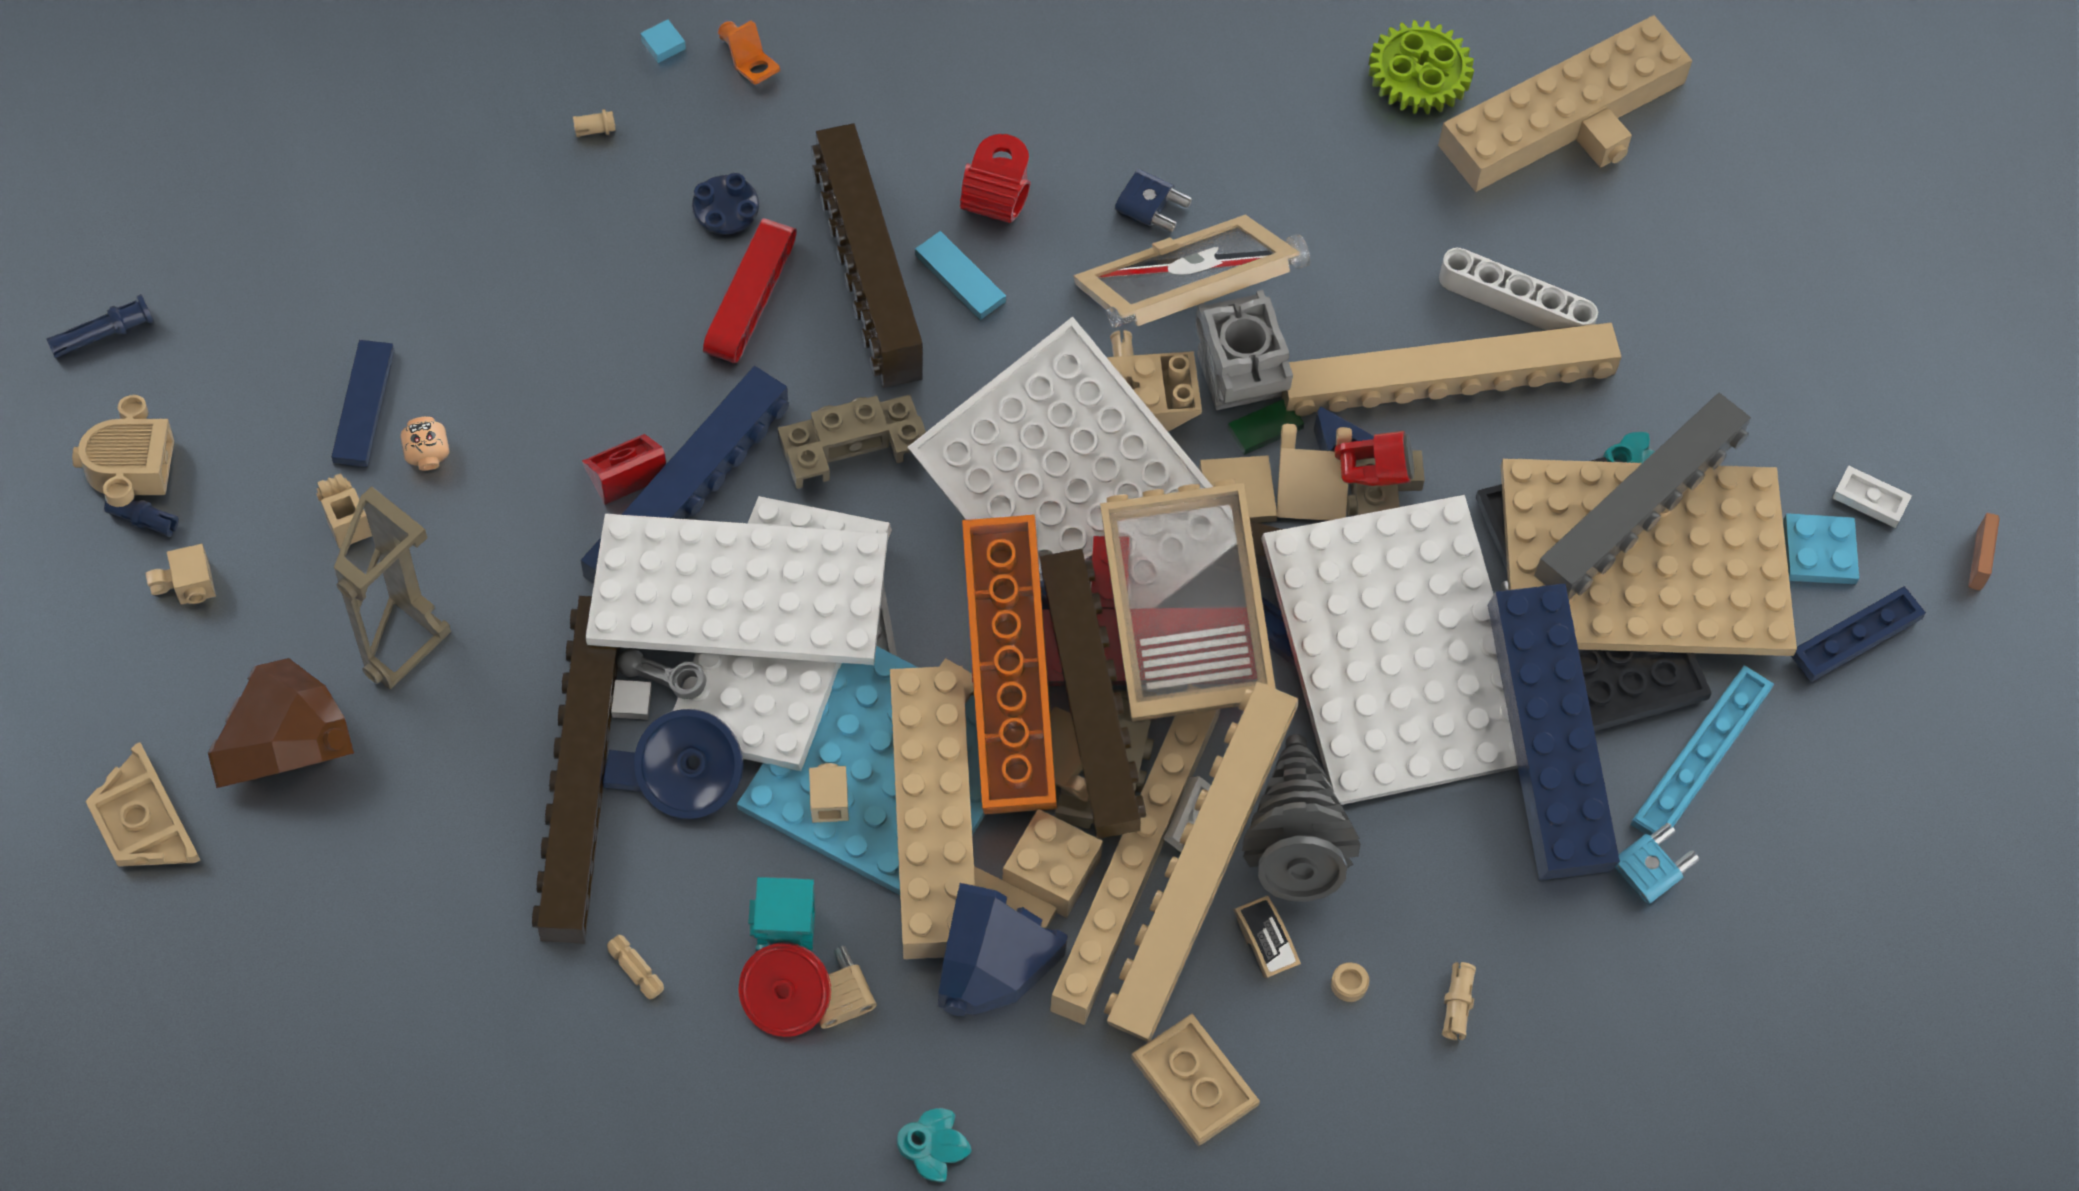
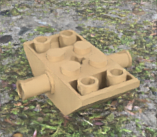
M1120 330L1111 334L1110 340L1112 342L1113 357H1107V359L1168 432L1202 414L1194 351L1134 355L1131 332L1123 330L1124 339H1122V342Z

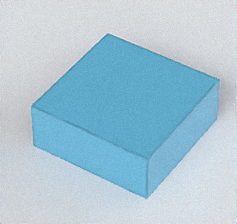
M668 19L640 33L641 42L657 63L686 49L685 40Z

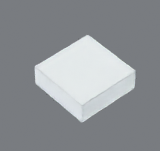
M615 680L611 711L612 718L648 720L652 692L651 682Z

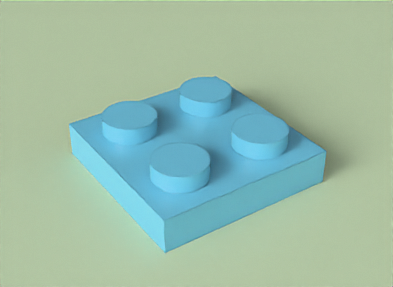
M1786 513L1783 519L1789 581L1857 584L1859 580L1855 518Z

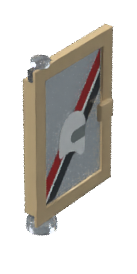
M1243 215L1175 240L1167 238L1152 244V248L1073 275L1076 286L1107 310V317L1113 328L1121 326V323L1127 324L1135 321L1137 326L1288 273L1290 272L1289 265L1291 264L1297 269L1310 265V253L1305 240L1300 234L1287 237L1285 242L1247 215Z

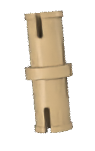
M1458 962L1453 963L1449 992L1444 997V1004L1447 1007L1442 1035L1451 1040H1457L1458 1034L1460 1040L1466 1038L1469 1010L1474 1006V998L1471 995L1476 967L1465 962H1461L1460 969Z

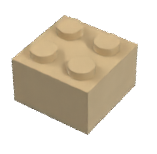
M1038 809L1003 867L1002 880L1057 907V913L1067 918L1101 860L1103 841Z

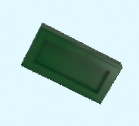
M1282 399L1228 423L1227 429L1243 455H1246L1281 439L1282 425L1294 424L1297 427V431H1300L1304 428V422L1300 416L1296 415L1295 410L1286 411L1285 402Z

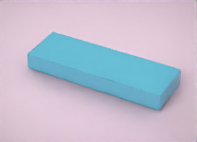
M941 231L915 248V256L980 320L1006 302V295Z

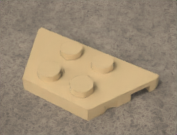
M141 742L135 744L131 748L132 754L120 768L115 767L106 777L105 783L97 788L85 801L117 866L182 864L200 861Z

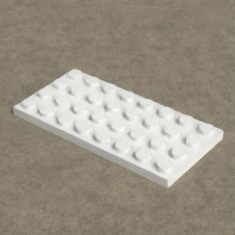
M758 496L748 524L887 533L888 539L892 531L889 522ZM696 653L693 663L698 664L705 673L706 686L703 692L696 698L682 699L678 697L673 711L698 709L711 713L725 722L733 731L740 744L743 759L802 771L832 691L835 677L842 663ZM689 677L686 679L682 689L692 688L697 683L698 678Z
M605 514L586 632L587 645L874 665L888 534Z

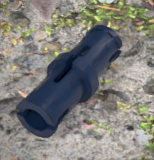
M132 500L123 507H114L109 505L107 501L105 502L104 510L106 513L124 518L132 522V526L137 528L146 527L168 537L173 535L179 523L178 516L152 507L150 502L144 500L140 502Z

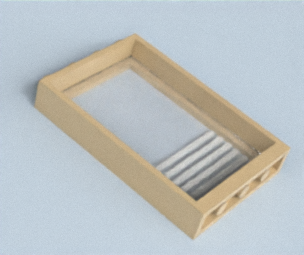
M1224 479L1214 482V487L1200 489L1199 484H1189L1178 487L1179 492L1164 494L1163 489H1155L1143 492V497L1128 499V495L1121 494L1107 497L1106 503H1100L1132 722L1239 707L1247 689L1253 691L1257 681L1276 689L1244 483L1236 484L1235 479Z

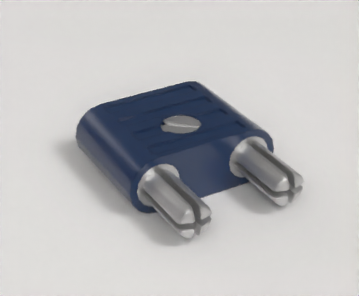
M1137 169L1119 196L1115 210L1149 227L1155 224L1169 232H1173L1176 222L1161 215V211L1169 200L1188 208L1192 198L1174 190L1173 184L1141 169Z

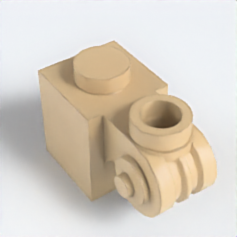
M341 473L334 475V478L329 477L326 481L321 480L317 482L319 488H317L318 493H316L318 500L322 503L326 520L339 549L342 547L360 500L355 488H352L350 481H347L346 477L343 478ZM364 509L350 544L372 536Z

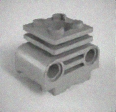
M1263 290L1257 291L1256 295L1209 305H1205V303L1197 305L1196 329L1200 341L1197 355L1216 410L1281 397L1283 391L1290 390L1293 373L1288 362L1289 351L1278 326L1269 296H1265Z

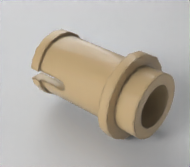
M602 109V113L573 116L576 137L606 132V135H610L611 131H616L613 111L606 112V109Z

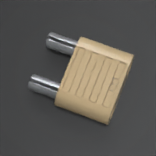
M840 946L841 952L839 947L834 950L841 969L828 974L831 982V999L824 1017L819 1022L823 1029L868 1013L877 1006L860 966L853 964L846 946Z

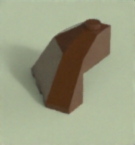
M290 658L253 667L247 678L249 681L242 695L237 697L225 719L226 724L219 738L214 740L208 751L216 788L354 754L345 717L327 687Z

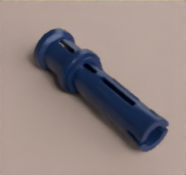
M142 294L138 295L135 301L118 308L115 306L109 307L108 313L99 318L46 338L55 359L114 333L124 335L127 334V329L144 322L153 323L154 320Z

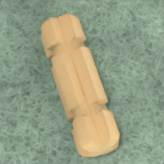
M617 935L608 942V952L615 960L620 962L619 965L637 986L640 985V990L647 999H654L664 990L663 982L656 974L651 972L652 969L637 951L631 949V944L623 935Z

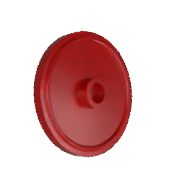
M780 942L763 947L749 958L739 978V998L744 1012L758 1028L775 1036L791 1037L807 1032L820 1022L830 1004L831 982L824 964L813 952L798 944Z

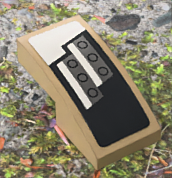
M1264 896L1233 909L1246 943H1250L1264 978L1301 964L1289 934L1269 896Z

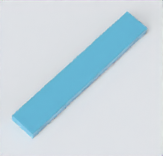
M1744 665L1635 815L1630 825L1650 836L1666 823L1674 827L1770 693L1774 683Z

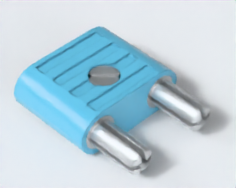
M1666 823L1651 836L1646 833L1619 854L1620 862L1615 866L1617 871L1647 904L1652 903L1683 879L1682 873L1699 861L1698 855H1695V852L1690 850L1674 863L1659 845L1675 833L1674 828L1669 823Z

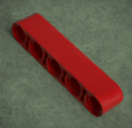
M766 218L761 220L707 331L703 344V353L732 363H737L740 360L792 251L797 234L796 228Z

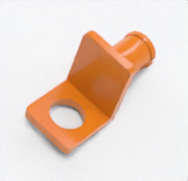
M751 20L737 27L732 21H726L719 27L718 35H721L719 38L729 45L735 69L752 84L757 85L780 71L779 64L763 52L755 22ZM764 64L768 66L761 73L750 71L756 65Z

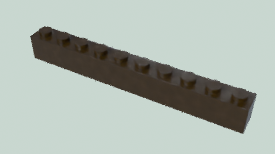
M579 595L577 609L572 608L570 614V630H575L574 639L568 640L566 645V661L571 662L570 671L564 672L562 677V694L567 695L565 705L560 704L558 709V726H562L561 737H555L553 750L554 759H558L557 770H551L549 791L554 792L553 804L547 803L545 825L550 826L549 837H543L541 842V859H546L544 871H538L536 891L541 893L540 905H534L532 913V927L538 928L540 940L546 942L585 944L604 790L603 780L612 723L611 711L615 680H617L618 672L617 658L620 654V647L587 645L586 632L592 596Z

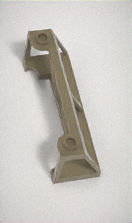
M371 486L360 497L335 562L334 570L338 580L336 586L342 593L364 667L362 670L373 683L378 684L381 682L391 690L451 633L448 622L445 620L441 622L431 613L435 606L421 595L409 548L412 545L417 548L427 539L426 530ZM363 509H365L375 544V550L366 574L345 558ZM383 573L389 599L370 647L360 614V607L366 598L368 586ZM394 604L434 635L396 672H393L375 657Z

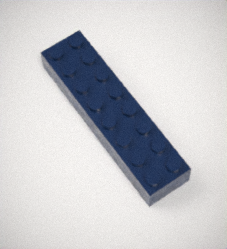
M1566 583L1496 591L1487 606L1539 881L1610 872L1620 862Z

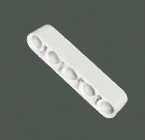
M1452 248L1444 254L1439 281L1447 290L1544 330L1595 325L1598 309L1593 302L1466 249Z

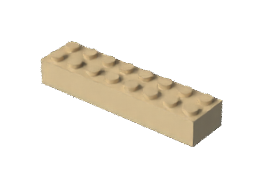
M1653 15L1443 122L1438 146L1473 190L1477 192L1577 140L1582 121L1604 109L1609 108L1619 118L1685 84L1692 59Z
M963 666L890 669L903 959L942 958L945 956L959 884L964 883L975 886Z

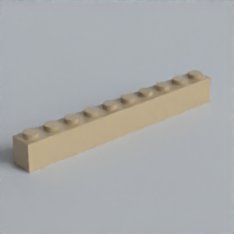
M1611 322L1289 362L1293 373L1290 390L1282 392L1281 398L1284 399L1286 411L1295 410L1298 416L1310 415L1313 412H1317L1320 407L1332 412H1340L1352 407L1363 406L1372 408L1384 403L1397 402L1404 404L1424 398L1436 400L1448 395H1474L1480 391L1488 390L1506 391L1513 387L1527 385L1539 387L1551 382L1562 381L1563 383H1571L1578 379L1591 377L1603 379L1616 374L1622 356Z
M1258 681L1253 691L1250 689L1245 691L1239 709L1244 711L1238 724L1231 723L1224 740L1229 746L1224 757L1219 755L1216 757L1209 776L1214 777L1209 791L1202 789L1194 808L1199 811L1194 824L1187 823L1179 843L1184 845L1179 858L1173 856L1165 872V877L1169 878L1164 892L1158 890L1153 898L1149 909L1154 912L1149 926L1145 924L1141 926L1134 945L1139 946L1134 960L1128 958L1122 968L1119 979L1123 980L1124 983L1119 994L1112 993L1107 1002L1104 1013L1109 1015L1107 1022L1110 1026L1146 1042L1152 1040L1298 708V698Z
M1189 684L1186 691L1199 690L1201 688ZM1220 709L1174 717L1140 794L1143 796L1146 817L1140 818L1141 831L1123 834L1052 993L1051 1012L1085 1025L1164 844V836L1190 777H1193L1218 720Z

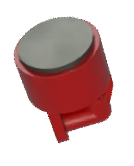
M1405 431L1374 434V439L1342 443L1334 449L1335 458L1340 460L1341 478L1345 483L1389 486L1411 483V479H1414L1412 446L1409 434H1406ZM1375 458V465L1356 467V460Z

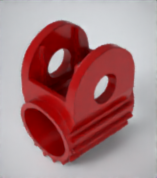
M995 134L985 138L978 145L972 163H966L960 199L962 210L1012 223L1019 216L1031 186L1030 180H1027L1029 153L1026 145L1020 139L1008 134ZM1004 151L1009 153L1012 159L1005 157L993 158V155Z

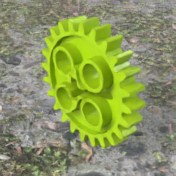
M1413 20L1411 28H1408L1401 22L1398 31L1389 27L1387 36L1380 34L1378 43L1373 44L1372 53H1370L1368 74L1373 77L1372 86L1380 87V97L1390 95L1388 104L1391 105L1399 101L1401 102L1400 110L1402 111L1407 105L1412 106L1413 114L1417 113L1419 107H1423L1426 114H1430L1431 107L1433 106L1439 112H1443L1444 103L1454 107L1455 100H1462L1465 91H1469L1474 74V69L1472 68L1474 58L1469 57L1470 47L1462 48L1464 39L1457 38L1453 40V30L1446 33L1441 32L1442 24L1432 29L1430 28L1429 21L1425 22L1424 27H1419L1417 21Z

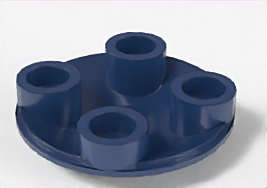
M731 173L729 175L716 176L699 183L694 190L692 208L697 221L707 230L718 234H733L744 230L755 220L759 210V198L755 189L745 180L743 175Z

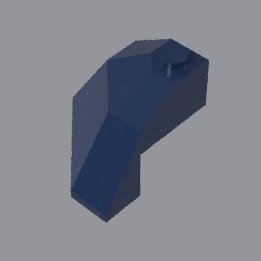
M960 883L943 961L938 992V1007L944 1008V1011L949 1014L964 1016L966 1013L976 1015L1016 1003L1065 956L1068 935L1058 929L1050 930L1041 927L1043 919L1024 907L1017 908V911L1006 905L1007 897L996 890Z

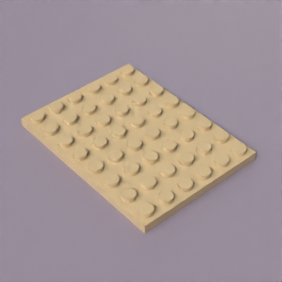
M1503 458L1500 467L1508 590L1546 586L1534 576L1540 558L1642 463ZM1718 466L1714 470L1710 467L1704 472L1705 477L1694 490L1687 488L1682 493L1681 501L1673 510L1665 509L1660 514L1661 518L1653 529L1649 532L1643 530L1637 535L1639 537L1637 542L1627 553L1620 551L1615 556L1614 564L1606 573L1601 574L1598 572L1592 578L1593 582L1584 594L1579 596L1576 593L1569 599L1578 649L1794 656L1797 646L1777 467Z

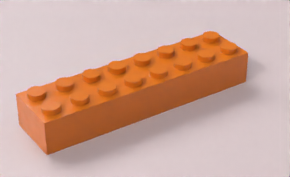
M1035 515L962 520L983 812L985 815L1037 811L1038 809H1057Z

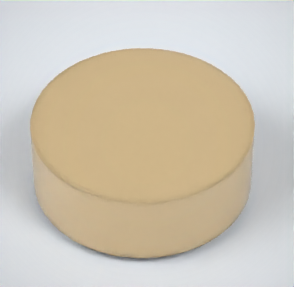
M1352 962L1339 965L1331 979L1333 993L1339 999L1346 1002L1360 1000L1366 994L1369 986L1367 971L1359 964Z

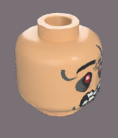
M433 417L414 418L408 421L407 426L401 431L400 438L404 459L410 465L418 466L421 471H429L440 466L439 462L447 458L449 446L445 427L440 422H436Z

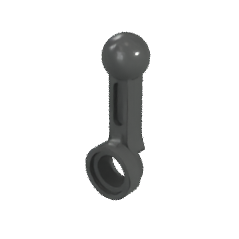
M634 648L623 650L617 658V667L623 675L628 677L639 675L672 689L676 696L682 699L698 697L706 686L705 673L698 664L693 662H684L671 669L646 659L639 650ZM689 677L698 678L697 683L692 688H681V684Z

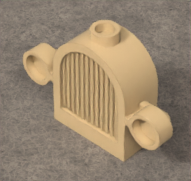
M138 395L126 396L118 403L121 419L107 420L90 428L81 438L79 446L73 448L72 453L73 466L75 468H83L90 486L103 493L107 503L114 507L128 505L133 500L134 495H166L174 446V438L169 420L147 419L148 409L144 398Z

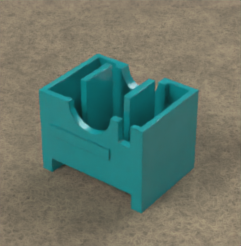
M757 877L756 900H750L748 924H750L749 936L757 938L756 952L767 945L780 942L798 944L813 952L815 922L814 879Z

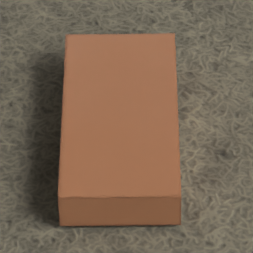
M1986 513L1977 529L1968 588L1983 589L1992 574L2000 520L1998 518L1999 515Z

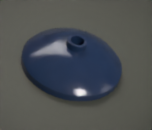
M681 709L660 716L646 728L636 747L634 771L640 790L654 807L673 817L694 819L716 812L732 798L741 781L743 756L735 734L725 722L706 711ZM692 755L698 757L700 761L697 769H693L689 765V758Z

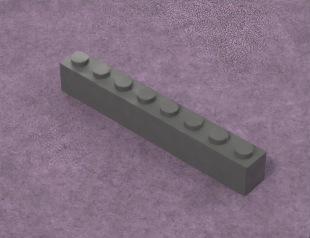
M1720 392L1717 393L1540 558L1534 576L1546 586L1566 583L1568 599L1572 598L1576 593L1579 596L1584 594L1591 586L1592 578L1598 572L1601 574L1606 573L1614 564L1615 556L1620 551L1627 553L1639 538L1637 535L1643 530L1649 532L1653 529L1661 518L1660 514L1665 509L1673 510L1681 501L1682 493L1687 488L1694 490L1705 477L1704 472L1710 467L1713 470L1716 469L1727 456L1726 452L1731 447L1737 449L1742 445L1749 435L1746 429L1751 417Z

